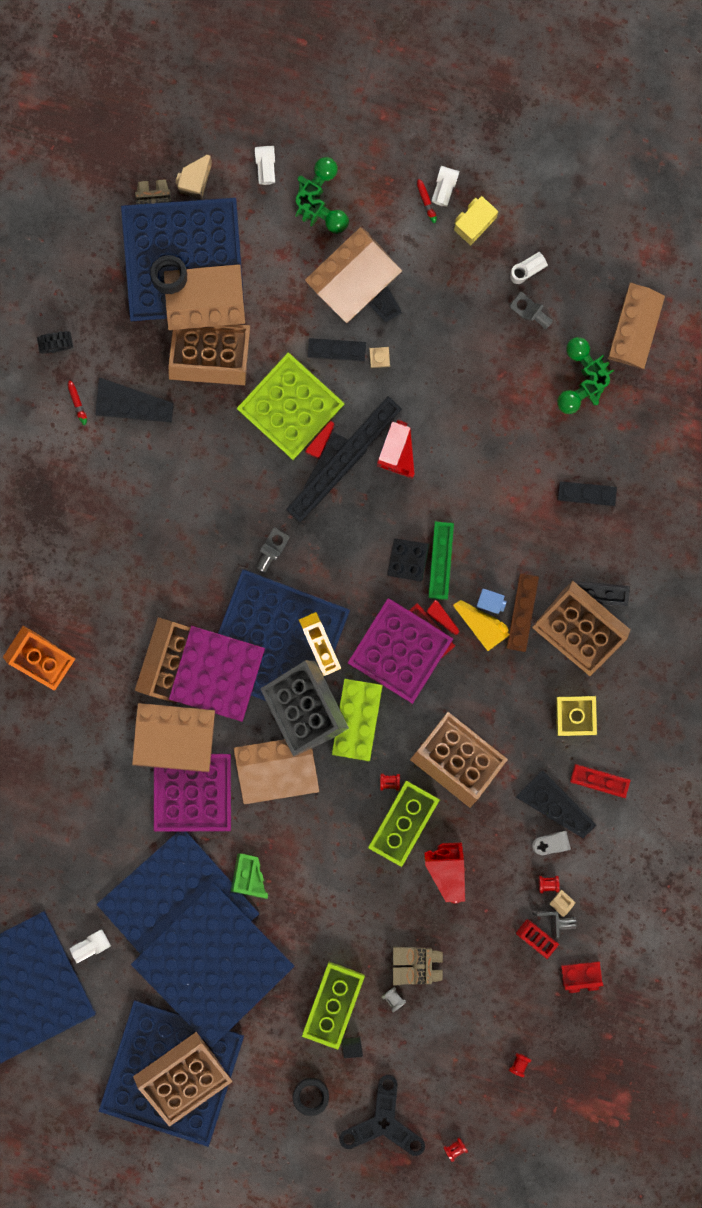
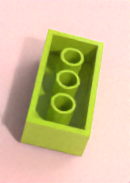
M344 679L340 711L349 729L335 737L332 755L370 761L383 685Z
M406 780L368 848L402 867L440 799Z
M328 961L302 1037L338 1050L365 974Z

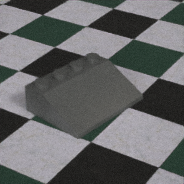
M305 660L261 688L293 756L312 749L349 729L316 661Z

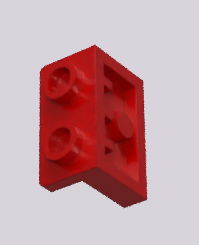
M600 961L561 966L564 990H568L569 993L580 992L582 988H588V991L599 990V986H603Z

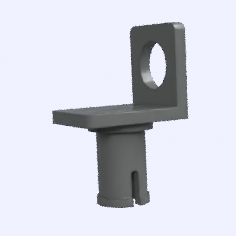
M519 292L509 305L523 319L535 320L544 329H547L553 321L541 311L544 307L542 304L534 303L522 292ZM520 299H524L527 303L524 310L517 308V302Z
M273 528L265 544L259 550L263 554L256 564V568L266 572L272 560H277L281 555L290 536L277 528ZM274 535H280L283 538L281 545L273 543L272 538Z
M556 911L533 912L535 916L551 915L552 937L559 938V931L562 929H576L577 924H569L577 922L576 917L559 918Z

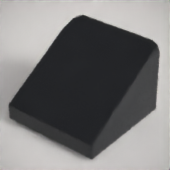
M360 1036L342 1039L344 1058L363 1057Z

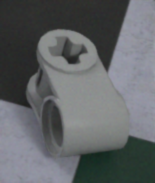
M559 831L536 838L532 843L533 851L539 855H547L570 850L567 831ZM540 842L546 844V847L543 848L544 851L537 849Z

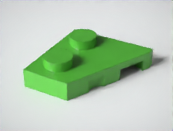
M241 853L237 854L231 892L268 899V894L265 892L263 885L264 878L260 872L258 857Z

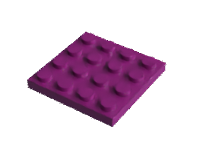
M388 598L348 661V664L413 704L454 638Z
M191 626L169 700L199 709L215 710V714L243 722L265 648Z
M211 754L209 772L154 767V831H231V754Z

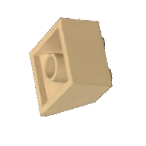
M206 155L184 167L182 173H178L176 184L181 194L199 199L203 198L212 166L211 156Z

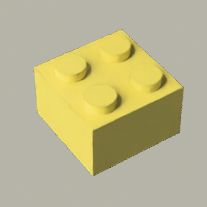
M482 196L479 199H473L468 205V211L466 213L461 212L454 223V231L470 246L493 223L498 215V211Z
M596 696L556 697L557 736L597 735Z

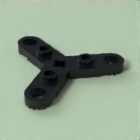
M386 1074L379 1079L375 1116L342 1131L339 1137L342 1147L353 1149L384 1135L413 1156L421 1155L424 1152V1140L394 1118L398 1087L394 1076ZM386 1079H390L394 1083L393 1088L390 1090H386L382 1086ZM383 1118L390 1122L389 1125H386V1128H382V1125L378 1124ZM346 1134L354 1136L355 1140L352 1144L344 1142L343 1138ZM414 1140L421 1143V1148L418 1151H413L410 1148V1143Z

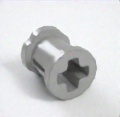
M395 987L382 996V999H385L391 1006L392 1012H395L406 1003V1000H402L398 995Z

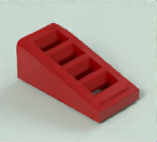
M330 421L307 447L306 454L317 459L321 457L334 429V422Z
M435 600L426 611L427 614L452 634L457 635L459 633L458 628L439 602Z
M528 919L516 932L517 936L546 959L559 946L556 941ZM536 932H538L536 937L531 942L530 939ZM542 937H544L543 941L537 947L536 944L540 941ZM548 941L551 942L545 951H542V949L548 943Z

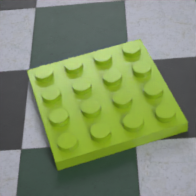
M288 352L237 407V410L287 456L294 460L345 403Z

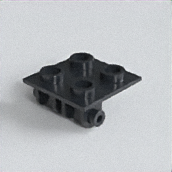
M394 538L387 576L421 582L424 577L429 544Z

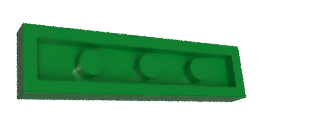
M435 522L429 587V598L448 600L454 523Z

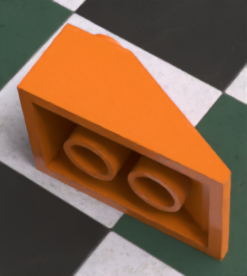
M22 626L2 657L9 665L54 691L75 660L74 657L25 626Z

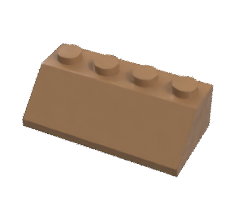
M630 283L628 285L607 359L641 369L645 368L665 298L664 295L637 284Z
M158 617L135 691L177 704L176 701L169 700L191 629L190 627Z

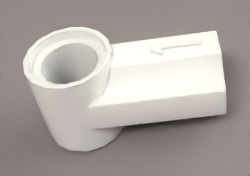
M274 146L255 147L259 184H274Z
M441 166L436 181L438 183L432 197L433 203L447 207L460 171Z
M538 252L520 264H516L510 272V279L515 284H521L532 275L547 267L548 264L543 255ZM521 270L524 273V277H516L514 271Z
M101 929L88 936L86 940L72 946L70 951L75 961L79 963L95 953L98 954L111 945Z

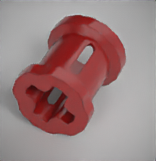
M381 773L380 790L396 789V791H399L400 774L387 776Z
M539 876V893L544 891L559 892V876L552 878Z
M516 1053V1059L508 1071L524 1078L525 1069L528 1063L531 1062V1059Z
M460 1137L452 1145L443 1147L451 1162L455 1161V1158L459 1155L468 1153Z

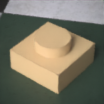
M389 347L370 348L371 368L390 367Z
M561 890L550 902V905L564 917L576 902Z

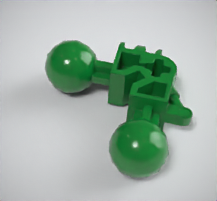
M322 157L314 165L315 176L312 181L307 180L303 176L298 177L299 190L296 196V203L299 209L295 217H298L300 214L303 215L302 221L306 222L309 219L311 227L320 217L325 220L326 228L330 232L339 234L344 232L349 225L347 214L342 210L330 211L326 208L325 202L320 199L316 200L323 193L321 188L323 183L332 180L338 172L337 163L332 158ZM308 197V201L310 202V204H303L301 199H306Z
M581 337L572 338L567 343L566 352L572 360L581 362L584 367L581 372L584 376L590 378L579 384L580 388L576 391L566 390L558 396L557 406L565 414L576 413L581 406V401L586 397L590 399L594 406H597L601 393L609 385V374L614 371H609L607 368L610 364L609 361L606 363L602 361L604 355L595 361L592 360L589 355L590 345ZM602 377L604 380L598 384L596 381Z

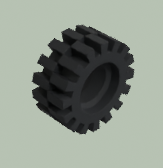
M69 331L48 333L37 337L39 353L41 354L61 352L73 348L71 332Z

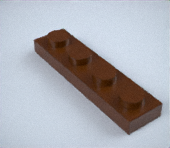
M522 573L519 575L507 649L526 652L539 580L538 576Z

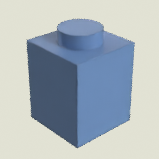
M482 589L476 608L498 615L500 611H504L507 601L504 600V595Z

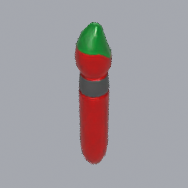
M418 179L417 187L427 211V216L433 223H436L437 215L433 210L423 181Z
M69 380L68 389L78 413L77 417L83 425H86L87 415L83 410L74 383Z

